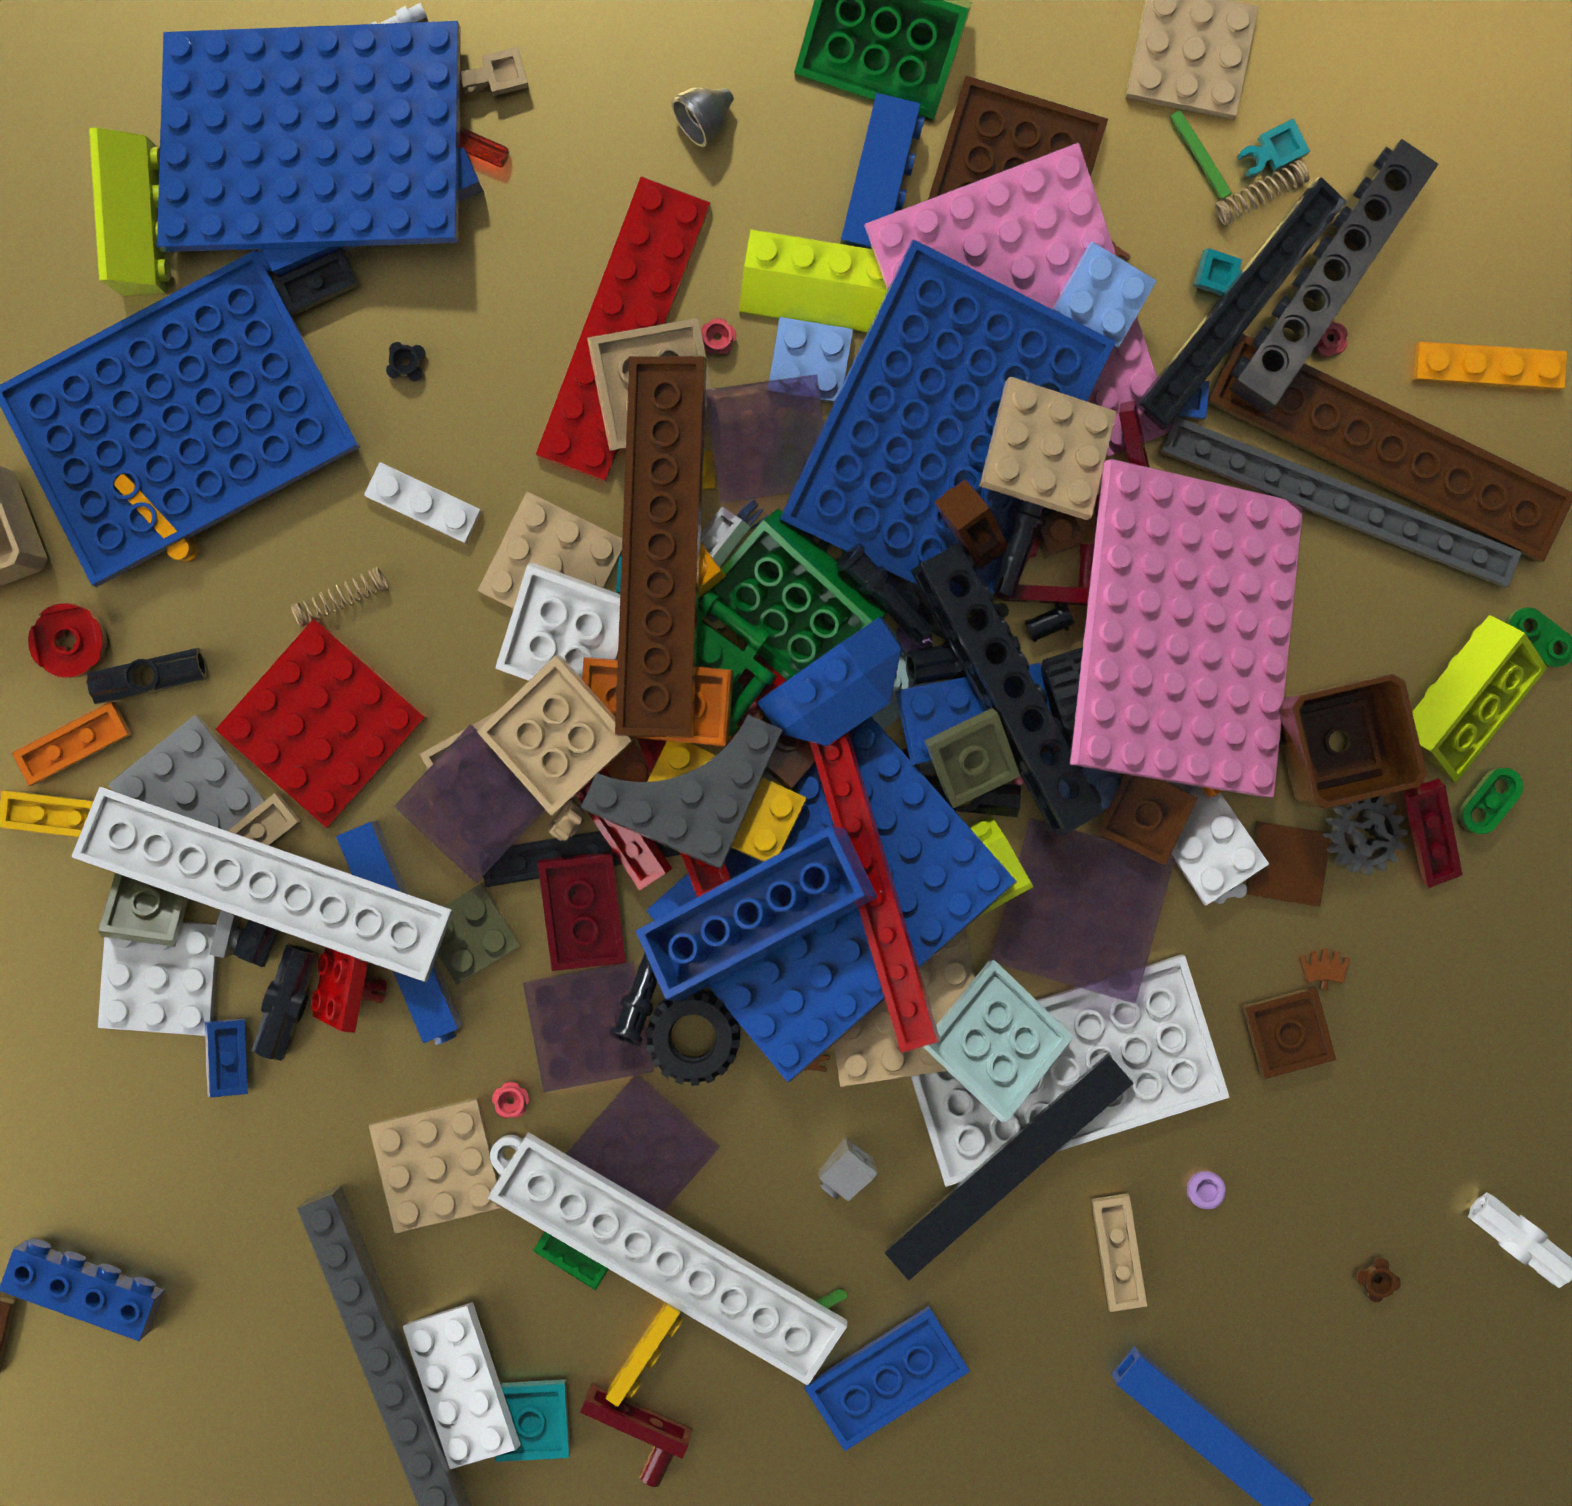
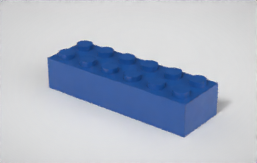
M829 826L636 930V933L665 999L683 1000L878 898L846 829Z

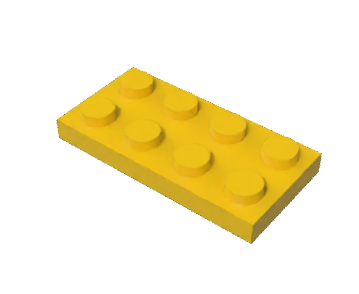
M667 741L647 782L666 780L684 775L699 768L716 755L691 743ZM762 778L731 848L761 862L781 853L807 798L766 778Z

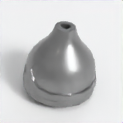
M696 87L679 93L671 101L674 116L684 133L693 143L699 147H705L712 143L723 130L726 124L727 113L734 97L727 88L714 90Z

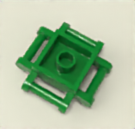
M709 590L698 604L696 667L734 670L732 691L747 670H750L755 675L731 707L729 736L734 737L740 728L738 723L764 687L767 684L771 685L777 677L772 671L755 660L756 655L770 637V633L763 628L756 629L719 602V596ZM708 613L750 643L746 649L743 650L706 623L704 619Z

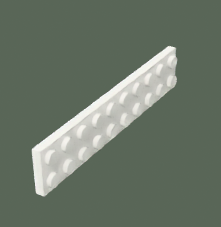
M103 787L98 789L71 856L86 863L424 982L428 981L453 914V910Z
M529 1132L524 1137L488 1196L490 1200L806 1385H809L847 1328V1320Z

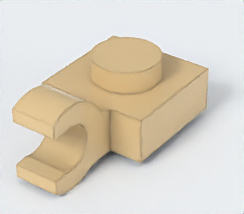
M518 47L483 55L482 59L485 67L460 72L465 95L479 92L490 86L493 96L529 87Z

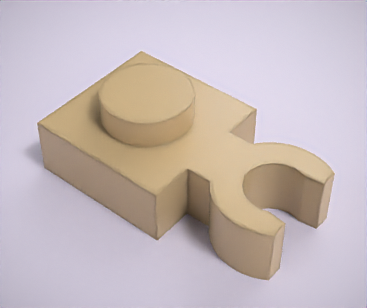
M571 799L547 826L549 833L560 841L562 839L566 841L569 837H572L584 822V819L581 818L584 813L581 805Z

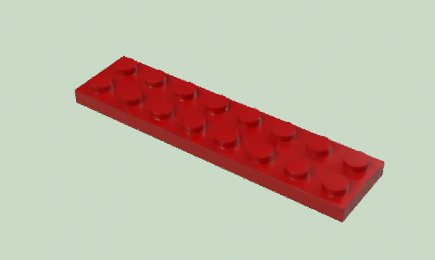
M642 176L640 177L536 452L538 457L607 482L619 449L609 451L587 338L667 323L711 207L710 202Z

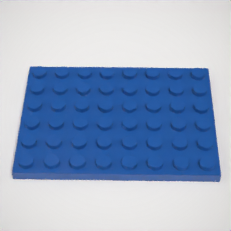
M458 21L163 32L157 247L162 252L458 243L461 27Z
M914 239L911 240L782 511L780 520L845 551L861 543L865 547L864 553L877 566H883L887 571L918 585L910 570L959 543L945 523L935 501L942 497L947 490L957 486L966 479L989 506L1008 544L1016 521H1013L1014 517L1012 515L1015 510L1019 509L1021 499L980 486L1006 380L1009 377H1013L1087 401L1116 341ZM1005 552L980 570L975 566L974 571L980 583L985 584L992 595L994 593L992 588L998 576ZM950 580V591L955 596L961 597V586L956 581Z
M256 250L0 384V407L91 585L95 587L166 551L167 547L183 538L189 539L360 448L292 315L289 314L270 273L264 269ZM120 474H126L135 484V489L129 495H123L114 486V481ZM140 490L177 532L163 539L154 529L158 519L156 510L144 502L132 505L128 499L133 498ZM147 507L152 513L151 523L136 508Z
M871 716L850 730L849 734L920 969L1013 887L1017 881L915 765L911 766L910 759ZM816 762L813 763L791 789V791L806 797L807 801L783 851L829 826H834ZM734 848L730 849L725 861L731 879L762 863ZM687 873L646 910L654 921L697 898L689 874ZM858 908L709 986L787 1082L793 1081L885 999Z

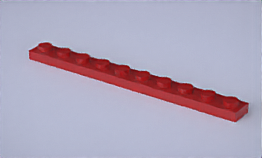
M847 732L828 746L810 742L833 824L836 827L846 829L878 898L860 906L858 909L900 1051L905 1053L941 1042L850 734Z

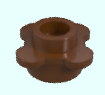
M1376 1258L1372 1266L1366 1270L1360 1269L1356 1274L1357 1282L1364 1285L1368 1291L1367 1296L1372 1302L1382 1301L1383 1298L1390 1296L1394 1291L1398 1290L1401 1285L1400 1278L1390 1271L1389 1262L1384 1258ZM1377 1277H1381L1380 1283L1375 1282Z

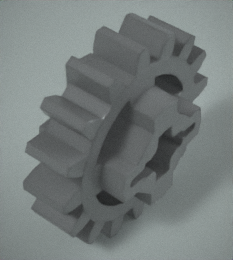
M1377 796L1372 799L1347 803L1346 807L1342 805L1333 807L1337 817L1326 818V822L1333 827L1332 831L1323 833V836L1333 840V844L1326 848L1327 852L1339 853L1334 862L1339 865L1348 863L1347 871L1357 873L1360 869L1362 874L1368 875L1372 874L1373 867L1377 871H1386V860L1396 863L1398 858L1394 851L1396 849L1405 850L1406 847L1403 843L1399 842V837L1408 834L1407 830L1399 829L1398 826L1405 819L1404 816L1392 814L1397 805L1394 803L1384 804V797ZM1360 811L1357 818L1349 820L1353 814ZM1355 828L1364 829L1369 835L1374 836L1375 839H1367L1361 832L1356 831ZM1382 848L1377 854L1372 856L1374 850Z

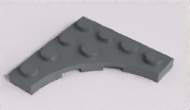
M747 715L737 734L720 753L699 768L671 779L633 782L610 778L596 773L581 808L584 811L722 870L782 736L783 729Z

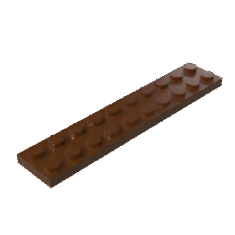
M1243 333L1234 343L1208 397V404L1495 542L1521 551L1522 555L1539 563L1545 561L1572 505L1571 491L1305 363L1277 404L1268 413L1264 414L1229 390V387L1236 379L1230 375L1243 356L1249 359L1256 349L1251 345L1254 339ZM1262 358L1264 368L1270 372H1276L1275 363L1269 358Z
M629 356L615 718L616 736L693 738L707 359L704 356Z

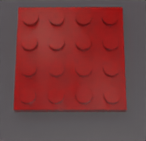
M313 618L215 730L325 828H329L427 717L323 624Z

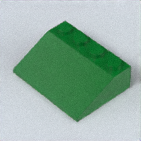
M814 0L794 73L874 100L876 93L917 102L920 103L919 115L935 119L973 2L968 0Z
M778 508L757 526L722 567L726 577L710 590L719 596V602L756 629L763 628L770 633V637L758 654L781 676L789 680L880 616L882 618L887 612L870 594H861L858 590L859 585L845 570L840 571L836 567L837 562L803 530L780 520L782 511ZM736 633V634H737L743 641H745L747 644L750 643V642L747 641L745 638H743V637L740 636L738 633Z

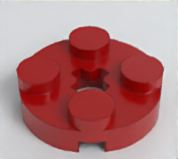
M70 603L55 604L44 609L39 614L40 617L35 625L30 628L28 634L30 654L40 667H43L54 676L62 678L81 677L91 672L95 667L100 666L105 659L107 647L106 631L96 613L90 609ZM67 630L70 631L72 636H76V643L73 644V649L68 651L66 646H60L59 639L65 638L64 632Z

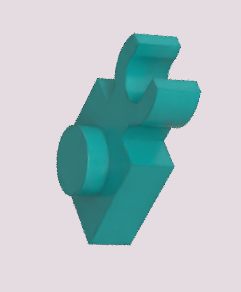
M1293 118L1261 134L1257 138L1261 147L1247 146L1239 153L1237 158L1238 160H1242L1245 157H1253L1255 159L1256 166L1249 169L1246 173L1247 178L1257 176L1267 163L1270 164L1273 172L1297 159L1307 156L1310 150Z
M1210 248L1203 250L1193 286L1222 296L1241 273L1242 259Z

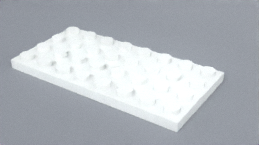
M1183 954L1038 999L1037 1001L1074 1037L1007 1122H1001L949 1071L911 1076L946 1187L963 1181L1107 1053L1134 1084L1056 1152L1230 1098L1190 969Z

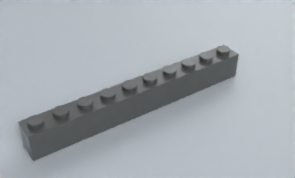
M342 1186L307 1199L297 1208L418 1506H471L457 1469H449L419 1375Z

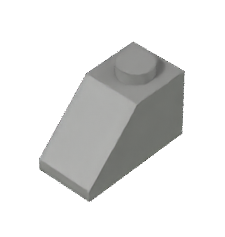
M845 1137L819 1169L818 1174L819 1179L822 1180L820 1186L824 1191L835 1199H838L841 1195L849 1201L869 1184L878 1172L875 1159L849 1138Z

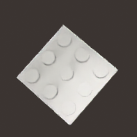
M530 562L526 567L495 669L530 681L556 655H561L582 679L584 657L617 660L620 594Z
M182 921L175 947L104 937L98 1028L205 1036L204 1022L214 1021L218 957L209 954L216 923Z

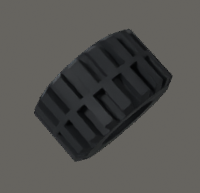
M1083 647L1043 659L1041 665V674L1046 686L1052 716L1056 717L1063 725L1065 731L1064 738L1070 749H1072Z
M702 989L683 1000L664 999L658 1004L646 1029L647 1052L652 1056L651 1062L655 1068L658 1066L662 1070L661 1074L667 1079L670 1076L676 1079L675 1083L683 1085V1082H690L691 1086H698L700 1082L706 1081L710 1083L715 1080L716 1076H722L728 1070L729 1065L733 1064L739 1049L740 1027L737 1020L730 1013V1010L728 1011L724 1003L719 1000L714 992ZM698 1015L704 1017L713 1025L716 1040L708 1053L701 1056H688L675 1047L672 1042L671 1033L674 1024L681 1017Z

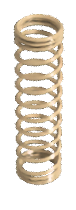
M1297 159L1288 165V169L1282 167L1280 173L1273 172L1272 177L1266 176L1264 181L1258 180L1256 186L1250 184L1248 190L1243 188L1240 194L1234 193L1232 198L1226 197L1225 201L1220 200L1216 202L1215 210L1220 221L1225 225L1230 224L1231 221L1234 222L1233 213L1227 204L1228 199L1233 202L1237 215L1242 217L1241 209L1235 202L1236 195L1240 197L1245 211L1250 213L1249 205L1243 197V191L1248 193L1252 206L1258 209L1257 201L1250 190L1251 187L1256 189L1260 202L1265 205L1266 199L1258 187L1259 183L1264 185L1267 196L1273 201L1274 195L1266 184L1267 178L1272 180L1275 192L1278 196H1281L1282 191L1274 180L1275 174L1280 176L1283 188L1286 192H1289L1290 187L1282 175L1283 170L1288 172L1290 182L1295 188L1298 187L1296 179L1303 185L1309 182L1310 175L1304 162ZM1291 166L1293 168L1294 175L1290 171Z
M376 567L372 570L373 574L369 570L375 592L370 588L363 574L360 575L365 586L366 595L358 586L355 578H352L357 590L358 599L350 590L347 582L344 581L350 603L342 594L339 586L336 585L342 607L334 598L331 590L328 589L334 610L330 608L320 592L319 595L323 601L326 614L320 609L314 596H311V599L315 605L317 617L310 610L306 600L303 599L309 615V621L300 603L292 604V612L298 624L302 627L304 625L307 626V623L309 624L312 621V617L315 620H319L320 613L327 617L328 609L332 613L336 612V605L338 608L344 609V602L349 606L352 605L353 599L360 602L361 595L364 598L369 597V591L376 595L377 588L381 592L387 590L388 585L381 570Z

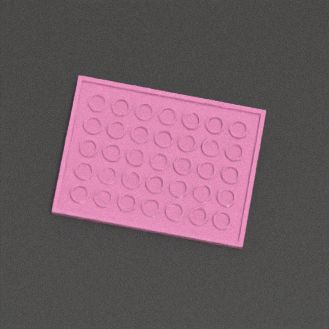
M1079 143L864 224L887 290L913 239L1051 309L1090 242H1094L1116 255ZM1137 317L1119 348L1113 347L1087 402L1117 411L1106 457L1126 450L1119 417L1121 403L1134 400L1137 403L1157 378ZM1138 409L1144 442L1168 434L1172 423L1167 429L1161 430Z
M1110 459L1104 461L1070 765L1259 797H1274L1281 731L1279 708L1284 699L1303 507L1283 498Z

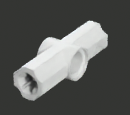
M1487 1192L1476 1199L1470 1207L1468 1218L1498 1240L1499 1246L1524 1265H1530L1537 1273L1558 1288L1572 1280V1258L1548 1240L1549 1236L1522 1215L1517 1216L1509 1207Z

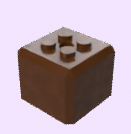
M1394 674L1372 676L1284 697L1279 708L1281 718L1280 737L1295 800L1303 805L1317 808L1335 807L1420 787L1427 776L1406 683ZM1335 731H1341L1347 737V746L1341 752H1335L1329 745V738Z

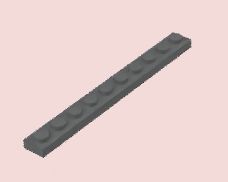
M1177 416L1172 421L1170 430L1160 450L1161 454L1263 494L1286 499L1303 507L1304 510L1503 588L1509 587L1522 554L1521 551Z

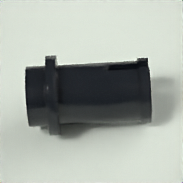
M1057 603L1054 605L1055 609L1030 620H1025L1034 643L1062 629H1065L1067 632L1069 631V626L1075 624L1067 604L1059 606Z

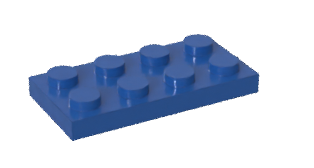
M1041 664L1029 665L1028 672L1034 683L1039 684L1047 696L1046 705L1051 712L1046 686L1041 674ZM968 677L901 689L895 692L911 766L932 762L924 740L986 711ZM1006 680L1004 683L1005 693L1009 697L1014 698L1016 694L1015 686L1012 682ZM1024 713L1022 717L1023 726L1026 730L1032 732L1034 727L1033 720L1028 714Z
M928 1305L812 1379L809 1385L804 1384L839 1444L846 1451L969 1373L970 1369Z

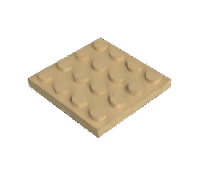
M966 928L920 968L936 1025L975 978ZM885 999L834 1044L840 1087L948 1071L924 1047L901 1053Z

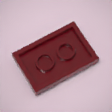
M613 851L538 860L552 971L626 963Z

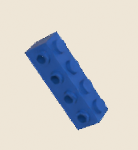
M876 93L840 244L872 249L864 224L890 215L894 211L903 210L907 190L900 189L903 175L911 176L916 154L909 152L912 138L920 140L925 117L918 116L920 103Z
M39 1239L25 1240L13 1248L0 1284L1 1292L140 1341L150 1332L165 1292L164 1289L156 1287V1283L153 1280L145 1277L131 1278L120 1274L121 1270L115 1266L100 1264L98 1266L86 1262V1257L79 1253L70 1251L62 1253L50 1249L51 1245L48 1242Z

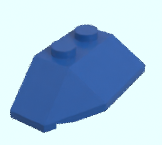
M880 616L781 684L757 703L772 725L783 729V735L828 746L891 703L902 647Z

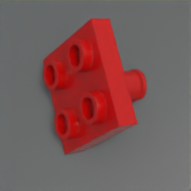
M325 947L324 953L321 954L318 961L320 977L318 988L314 991L311 999L312 1016L341 1032L355 1033L361 1001L382 1003L386 995L378 994L377 991L387 992L386 982L382 979H365L368 966L367 961Z

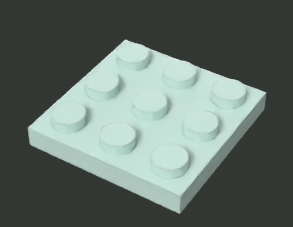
M995 960L987 962L936 1025L941 1042L925 1046L924 1048L1001 1122H1007L1074 1036Z

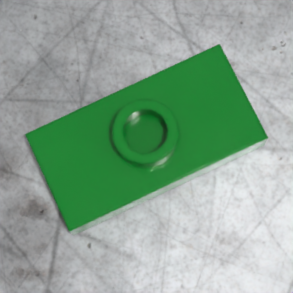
M547 1232L543 1233L533 1249V1252L595 1291L609 1270Z

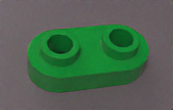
M1526 607L1514 610L1508 615L1505 623L1527 635L1547 667H1562L1572 661V636L1540 611ZM1526 619L1530 620L1533 624V629L1530 633L1526 632L1523 628V623ZM1555 642H1559L1562 646L1560 655H1556L1553 651Z
M1495 768L1487 772L1459 809L1458 816L1462 827L1468 832L1475 834H1487L1493 831L1523 792V781L1520 775L1510 768ZM1499 779L1505 784V788L1501 793H1498L1495 789V783ZM1476 808L1482 812V817L1478 822H1475L1472 818V812Z

